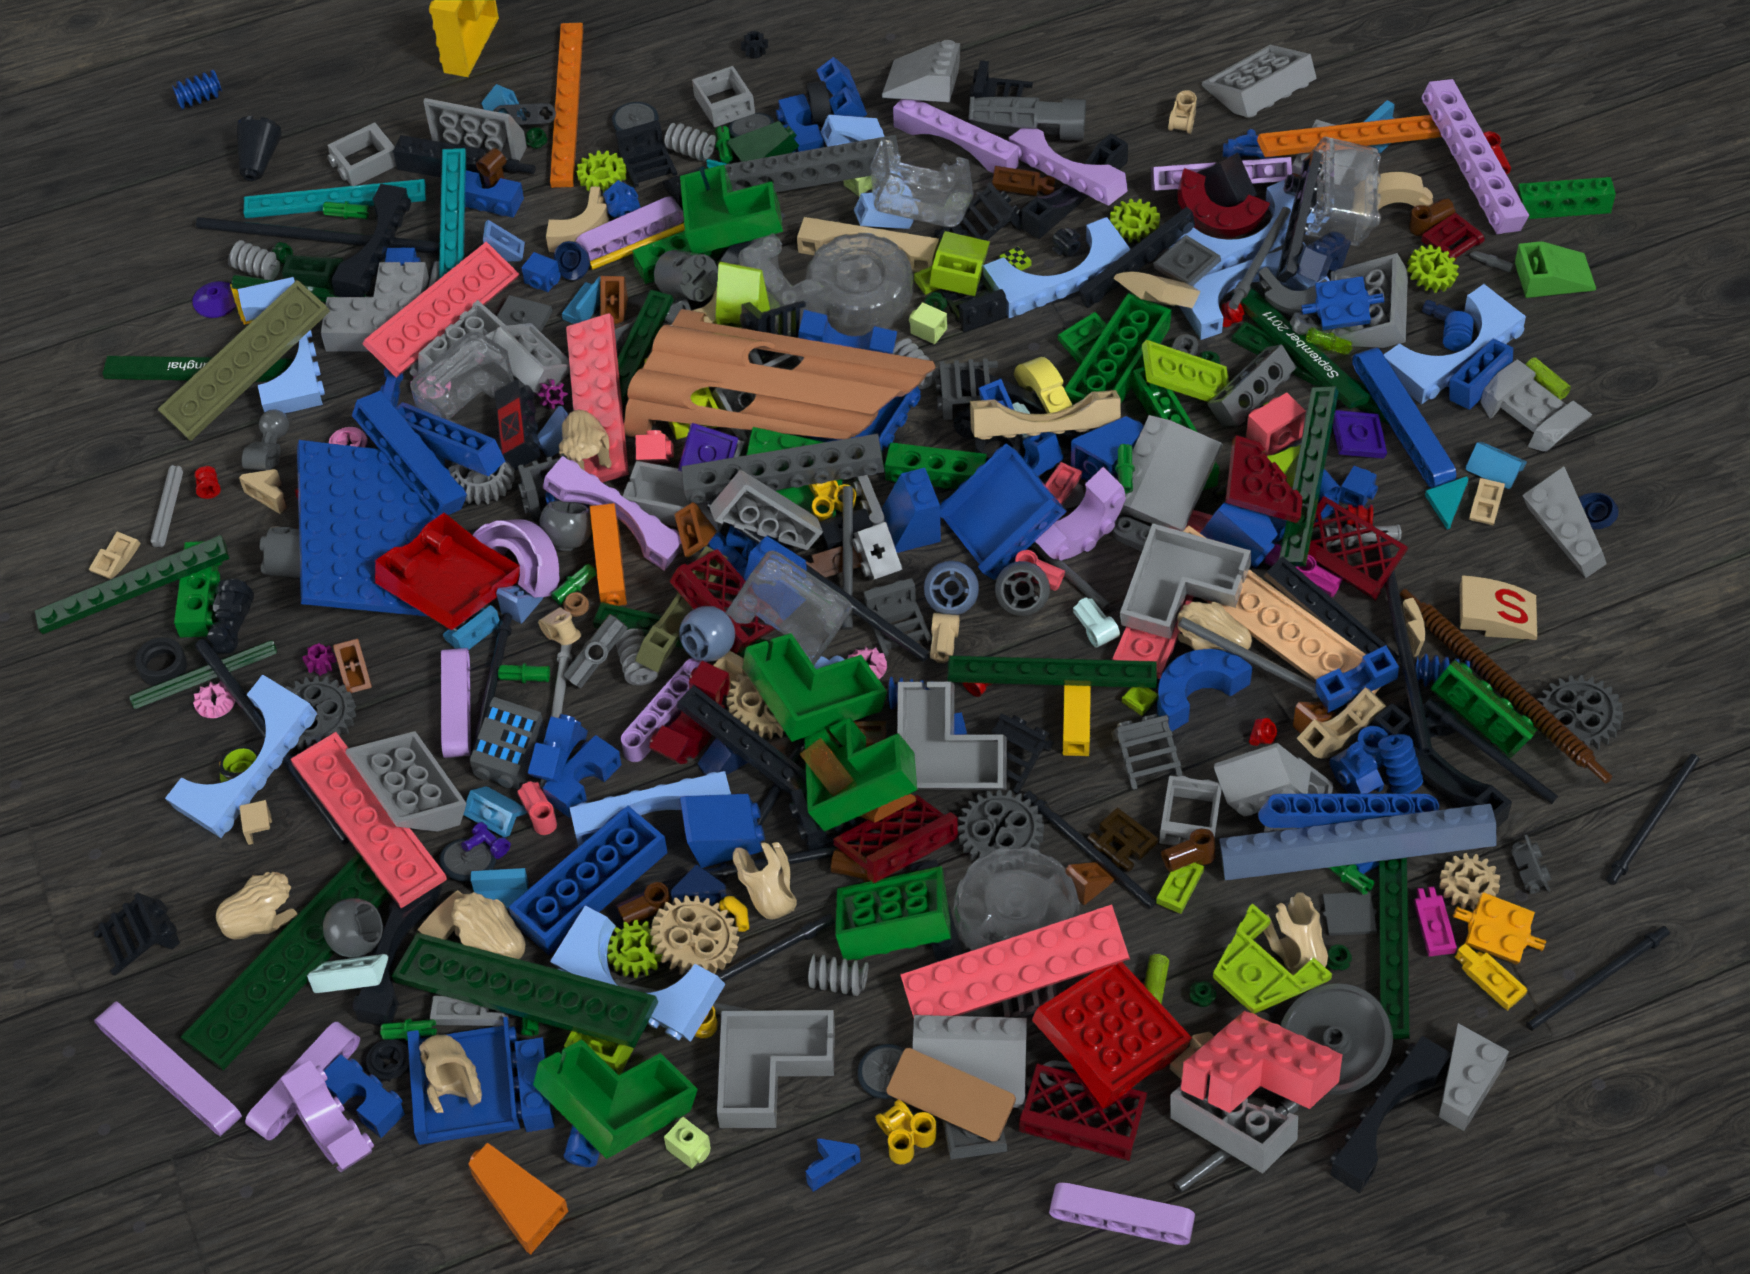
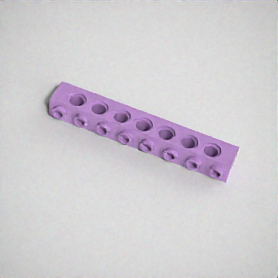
M1454 80L1429 82L1421 97L1423 103L1440 130L1451 154L1456 159L1461 172L1478 199L1479 205L1484 210L1489 223L1494 228L1496 234L1521 231L1529 214Z

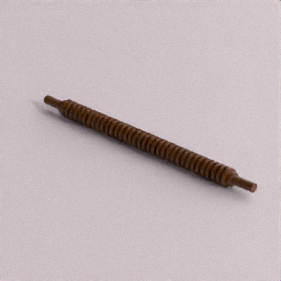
M1407 589L1400 592V597L1403 600L1414 598L1421 612L1424 626L1462 659L1463 662L1466 660L1470 661V667L1503 698L1508 700L1520 714L1528 717L1533 725L1567 757L1575 762L1578 767L1590 769L1605 784L1612 779V775L1595 761L1596 757L1593 755V751L1564 724L1559 722L1554 715L1545 709L1543 705L1512 679L1500 666L1493 662L1490 657L1470 641L1431 604L1421 603Z

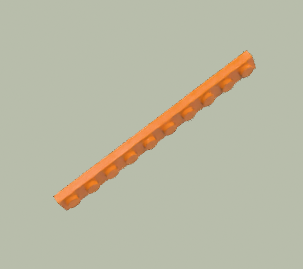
M561 23L555 102L556 117L554 119L550 175L551 188L574 187L583 23Z
M1424 115L1259 134L1257 142L1265 157L1308 153L1314 150L1326 151L1439 138L1442 135L1432 116Z

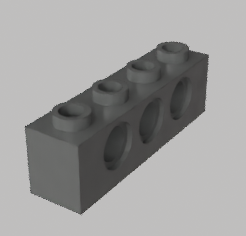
M1282 344L1266 347L1207 404L1222 427H1237L1246 420L1245 417L1261 406L1260 402L1264 398H1268L1275 393V388L1279 384L1286 382L1290 378L1289 374L1296 369V366Z

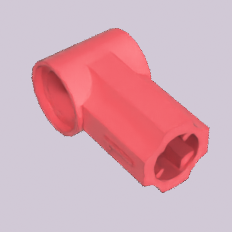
M1022 550L1016 555L1015 562L1028 561L1039 566L1049 579L1050 589L1058 590L1065 570L1039 560L1037 555L1030 550ZM1018 572L1014 576L1015 578L1021 575L1027 576L1028 573ZM1032 576L1033 582L1039 584L1036 578Z
M530 781L523 784L517 793L533 823L534 830L540 835L551 834L557 827L552 804L548 802L538 782Z

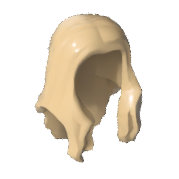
M578 409L570 412L562 423L563 440L559 444V454L564 453L568 460L576 462L584 471V461L582 459H587L597 454L599 464L609 469L612 465L609 458V437L597 418L587 411Z
M1191 602L1189 605H1183V609L1178 613V625L1182 617H1185L1248 650L1251 646L1252 638L1248 629L1228 614L1219 603ZM1177 625L1178 629L1183 633V635L1178 634L1179 641L1186 643L1194 650L1218 649L1227 651Z
M778 842L772 843L773 850L769 843H761L768 860V865L762 871L757 870L747 850L736 847L733 852V862L738 870V879L746 886L758 912L766 919H779L794 911L797 900L790 890V866L782 846Z
M266 872L264 875L259 876L252 875L240 891L226 898L218 907L216 921L221 932L230 939H244L254 934H269L278 930L281 926L289 924L297 916V912L294 909L286 910L276 915L275 911L289 897L291 886L288 884V878L278 872Z
M475 892L464 894L463 897L456 899L451 915L454 919V925H456L455 935L460 938L463 945L516 959L522 957L526 945L524 937L510 917L506 906L501 901L485 898L483 895Z
M1298 892L1295 897L1290 898L1288 912L1283 903L1276 905L1279 910L1276 913V918L1281 932L1286 935L1285 938H1278L1272 921L1263 931L1270 943L1271 950L1283 959L1288 972L1292 975H1295L1313 957L1324 967H1326L1328 953L1322 938L1320 914L1314 908L1311 898L1303 892Z
M445 1034L435 1035L426 1039L420 1045L419 1050L429 1081L427 1088L428 1098L435 1112L443 1113L439 1097L445 1094L467 1097L471 1107L480 1103L482 1091L481 1083L477 1077L476 1066L467 1058L459 1042Z

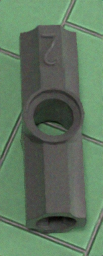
M609 614L591 639L585 642L583 649L563 676L574 685L582 688L600 663L606 660L608 653L628 627ZM593 645L602 647V653L598 657H592L588 654L590 647Z

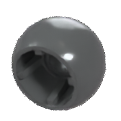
M561 500L552 501L541 512L539 527L548 535L555 549L571 551L575 547L584 545L590 538L592 533L591 514L588 507L583 504L562 502Z
M1018 561L1007 565L1001 570L995 582V594L1004 610L1016 616H1028L1044 607L1050 595V583L1046 573L1039 566L1028 561ZM1018 572L1028 573L1027 576L1021 575L1015 579L1010 578L1011 575ZM1032 576L1039 582L1040 594L1034 591L1035 585L1031 579ZM1020 581H1025L1029 584L1030 591L1026 594H1020L1016 590V584ZM1005 584L1011 585V591L1015 597L1013 601L1006 595ZM1031 596L1035 600L1027 605L1017 604L1018 600H1025Z
M346 898L335 903L328 910L323 922L324 937L329 947L337 954L349 958L361 957L371 952L378 945L383 932L382 919L378 910L370 902L360 898Z

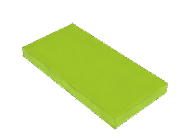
M1145 340L1142 344L1146 380L1149 383L1207 402L1212 400L1229 383L1227 367L1149 340Z

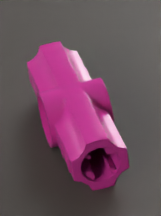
M1277 543L1274 544L1275 547L1265 558V563L1273 566L1280 557L1282 546ZM1308 555L1306 567H1296L1330 597H1334L1342 583L1341 577L1316 565V561L1311 555Z

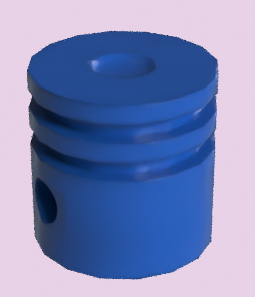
M1455 311L1445 317L1443 344L1447 349L1459 352L1472 344L1474 320L1469 313Z
M1369 726L1360 731L1357 742L1363 746V750L1367 754L1374 757L1378 769L1383 766V760L1385 759L1381 756L1382 749L1379 748L1378 742L1388 736V733L1380 727Z
M572 1125L564 1158L577 1166L594 1167L597 1164L600 1152Z

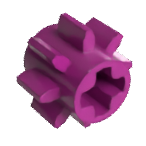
M549 378V384L540 383L542 388L536 395L541 396V405L544 406L549 402L550 409H554L555 404L564 405L562 399L568 393L562 391L563 383L559 382L555 385L554 379ZM550 390H554V398H550Z
M318 643L307 648L308 655L303 656V660L309 673L314 671L321 676L328 671H332L331 663H335L337 660L330 645L325 647Z

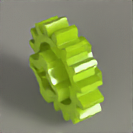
M597 151V155L589 153V158H582V164L577 165L578 180H580L581 186L586 185L587 191L591 187H600V190L605 192L618 180L621 182L626 180V165L622 157L618 158L617 153L609 155V151H606L604 154Z
M1129 199L1127 204L1121 201L1120 207L1114 206V212L1110 213V222L1123 239L1125 237L1128 238L1129 243L1136 239L1140 243L1141 238L1145 239L1160 227V213H1156V206L1150 208V202L1142 204L1141 199L1137 203Z
M1429 245L1427 249L1424 246H1420L1410 256L1407 262L1409 265L1407 272L1412 273L1411 280L1417 279V286L1423 284L1425 291L1430 287L1434 293H1437L1439 288L1444 292L1447 287H1452L1459 274L1456 272L1459 266L1453 264L1456 259L1449 258L1448 251L1441 252V247L1438 246L1434 250L1432 245Z
M634 920L633 926H629L627 922H624V929L614 928L615 936L610 937L607 950L608 962L613 964L614 971L617 972L622 969L623 976L625 977L629 972H633L634 978L638 977L639 972H643L645 976H648V969L657 970L656 961L661 962L663 954L654 953L655 945L652 953L649 952L652 948L651 940L653 938L650 935L649 922L645 921L642 926L639 925L638 920ZM620 945H622L623 947L620 949L621 953L618 954V949Z

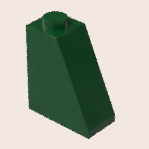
M780 121L732 138L727 142L742 162L789 154L799 147V144L794 139L797 136L789 125L785 128Z

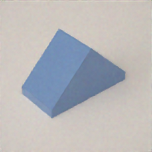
M487 220L484 227L483 243L487 242L506 261H521L523 259L525 242Z
M558 406L537 435L540 441L539 447L547 457H552L559 452V444L563 440L562 423L567 418L568 413L562 406Z
M519 585L498 588L496 592L501 614L508 613L512 615V619L520 624L524 622L543 599V597L534 598Z

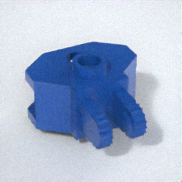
M1359 742L1352 744L1348 749L1330 758L1329 765L1335 778L1348 794H1368L1373 790L1377 792L1383 790L1384 783L1377 770V763L1372 755L1367 754L1363 750V746Z

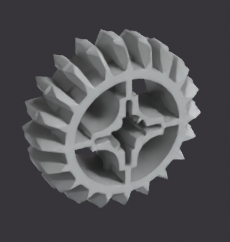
M506 460L489 477L455 462H452L451 467H449L450 475L464 488L467 494L465 499L468 504L473 501L477 505L481 501L489 504L491 499L498 502L499 495L506 496V490H511L515 478V470Z

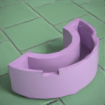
M1104 467L1085 484L1086 493L1081 504L1070 515L1056 521L1035 541L1051 558L1064 560L1074 557L1083 551L1088 552L1095 547L1097 541L1104 534H1108L1113 530L1114 522L1121 512L1126 497L1123 486Z
M522 519L500 520L481 526L473 534L481 543L503 556L508 549L516 555L520 565L518 585L534 598L551 596V593L557 589L559 583L557 553L548 535L536 524Z
M308 1060L280 1078L287 1096L290 1100L293 1098L297 1107L296 1112L332 1165L337 1162L339 1166L336 1168L339 1172H343L372 1153L371 1149L374 1147V1144L366 1133L361 1135L352 1119L347 1121L342 1114L345 1111L343 1105L336 1096L332 1098L325 1083L328 1078L320 1065L315 1067Z

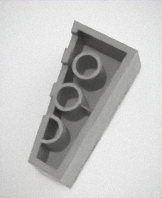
M477 300L468 312L465 311L460 315V319L454 325L450 324L445 329V333L441 337L437 336L419 352L418 374L434 387L493 355L488 348L498 327L506 325Z
M1562 467L1523 495L1527 508L1585 578L1607 564L1565 467Z
M741 469L709 506L715 522L722 524L726 522L732 524L734 528L741 530L745 528L757 532V535L774 537L779 542L808 550L823 533L816 516Z
M1181 1085L1171 1094V1119L1262 1174L1298 1138V1116L1288 1113L1287 1116L1276 1113L1274 1107L1265 1104L1263 1107L1248 1103L1246 1098L1232 1112H1226L1208 1103L1209 1085H1207L1206 1098L1204 1100L1182 1091Z

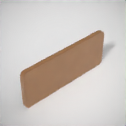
M906 1048L903 1051L887 1087V1093L890 1096L992 1142L999 1140L1016 1102L1014 1094L911 1048Z

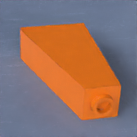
M615 503L590 506L600 600L603 603L617 606L627 605L621 539Z
M486 1143L482 1149L476 1150L471 1156L468 1165L472 1176L523 1248L531 1255L568 1213L565 1199L489 1143Z

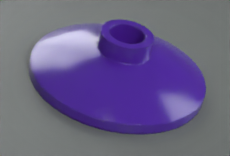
M217 281L199 288L193 297L195 311L207 318H218L232 312L236 308V304L231 292L230 283Z

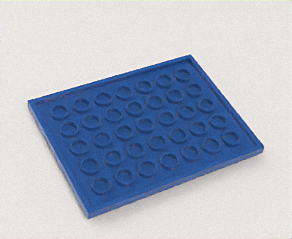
M299 440L297 444L301 604L428 616L375 583V560L394 547H403L411 543L420 534L425 525L436 518L435 515L380 449ZM436 456L440 463L445 467V458Z

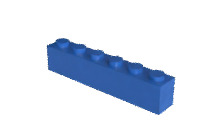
M381 391L358 399L352 417L437 518L443 513L450 515L461 510L467 496L464 488L450 475L449 470L440 463L434 452L421 440L419 434L414 432L406 419L394 408L392 402Z
M404 402L395 408L435 455L488 477L505 462L495 439Z

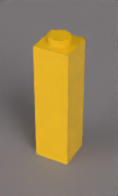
M1064 685L1063 755L1089 756L1091 686Z

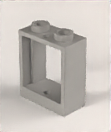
M733 66L692 79L694 96L714 127L755 114L753 95ZM731 88L737 94L713 104L707 98V96Z
M372 123L328 144L330 154L327 157L333 168H338L341 178L344 181L347 180L351 186H356L396 167L393 153L395 146L376 123ZM371 144L379 151L353 165H350L344 158Z
M1169 776L1159 843L1175 846L1190 840V834L1200 828L1212 831L1215 839L1222 791L1220 783L1213 780L1190 779L1186 776ZM1173 797L1213 802L1209 827L1170 822Z

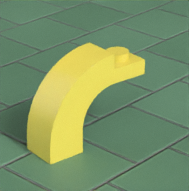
M1038 357L1015 368L1014 376L1019 386L1030 392L1035 390L1047 414L1073 406L1062 386V377L1047 358Z

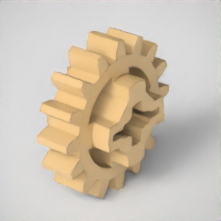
M1464 853L1462 860L1454 856L1452 863H1445L1444 870L1441 871L1440 889H1445L1444 898L1452 897V905L1459 902L1462 909H1465L1467 905H1471L1472 910H1474L1483 892L1496 897L1500 888V875L1495 874V866H1487V858L1481 862L1478 860L1477 854L1474 855L1473 859H1469L1467 853Z

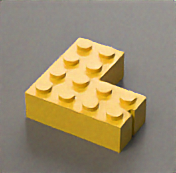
M496 0L431 1L429 13L433 19L436 46L439 48V60L442 63L443 71L448 74L469 77L499 19Z

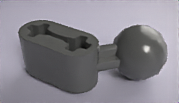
M277 409L268 410L260 417L259 429L263 434L261 442L255 441L245 447L242 454V466L244 469L266 471L273 469L279 464L281 447L276 442L277 439L285 436L289 430V419L282 411Z

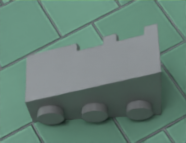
M1458 1023L1453 1040L1452 1055L1448 1066L1439 1117L1465 1131L1504 1068L1509 1051Z

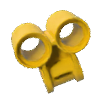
M837 480L808 485L815 497L812 502L811 514L816 516L819 522L831 518L834 508L843 512V502L838 497L843 494V487L850 485L843 484L838 486ZM853 488V507H854V506H855V500H856V492H855V490H854V488ZM825 505L829 508V511L821 514L816 510V507Z
M898 1099L894 1102L895 1106L884 1114L879 1113L875 1118L883 1132L889 1136L888 1148L890 1159L894 1163L901 1165L913 1159L914 1145L927 1148L935 1142L936 1121L931 1114L926 1112H919L913 1116L909 1108ZM921 1127H926L930 1129L926 1133H921L917 1131ZM898 1144L907 1145L905 1149L895 1148Z

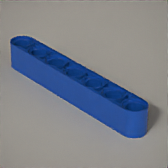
M1375 347L1353 355L1352 361L1355 371L1427 485L1434 488L1455 480L1456 470L1452 461L1381 350Z
M1274 794L1262 806L1258 817L1260 822L1269 828H1306L1438 811L1439 803L1430 794Z

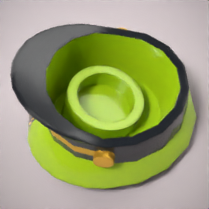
M238 747L227 752L221 762H219L221 783L229 781L246 771L259 756L257 752L249 747Z

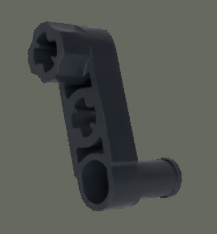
M547 103L500 105L493 110L494 112L503 111L505 114H510L519 126H547L556 117L555 108ZM520 109H524L525 113H529V118L526 117V121H522L521 117H517V112H521ZM543 109L551 115L547 120H544V117L539 115Z

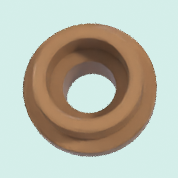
M578 592L569 594L564 601V610L570 612L573 617L581 616L589 609L588 599Z

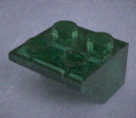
M291 254L287 256L282 274L284 279L294 277V280H298L302 285L333 289L331 279L339 264L343 262V257Z

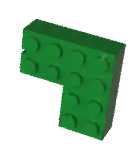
M724 164L704 169L711 188L708 191L700 171L680 176L685 235L693 253H706L711 250L783 232L780 202L772 181L732 191V184Z
M792 633L771 639L770 647L768 642L764 641L748 646L745 650L742 668L791 742L815 734L823 729L828 730L830 726L845 719L851 718L852 721L882 711L887 691L862 655L816 669Z
M848 718L830 726L831 733L843 746L841 748L826 729L805 738L808 813L823 831L839 826L918 790L915 753L899 733L866 747V736L852 719Z
M582 1039L564 1048L562 1054L557 1052L540 1061L533 1083L536 1089L606 1159L691 1112L698 1090L661 1053L618 1075Z

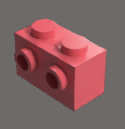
M660 430L646 431L647 435H636L637 461L651 464H670V458H674V443L665 434L661 433Z

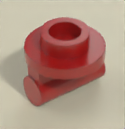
M1230 301L1221 305L1223 327H1230L1232 323L1242 321L1244 310L1241 304L1235 310L1229 307Z
M1269 718L1256 719L1249 743L1253 746H1258L1261 743L1271 744L1277 735L1275 724Z

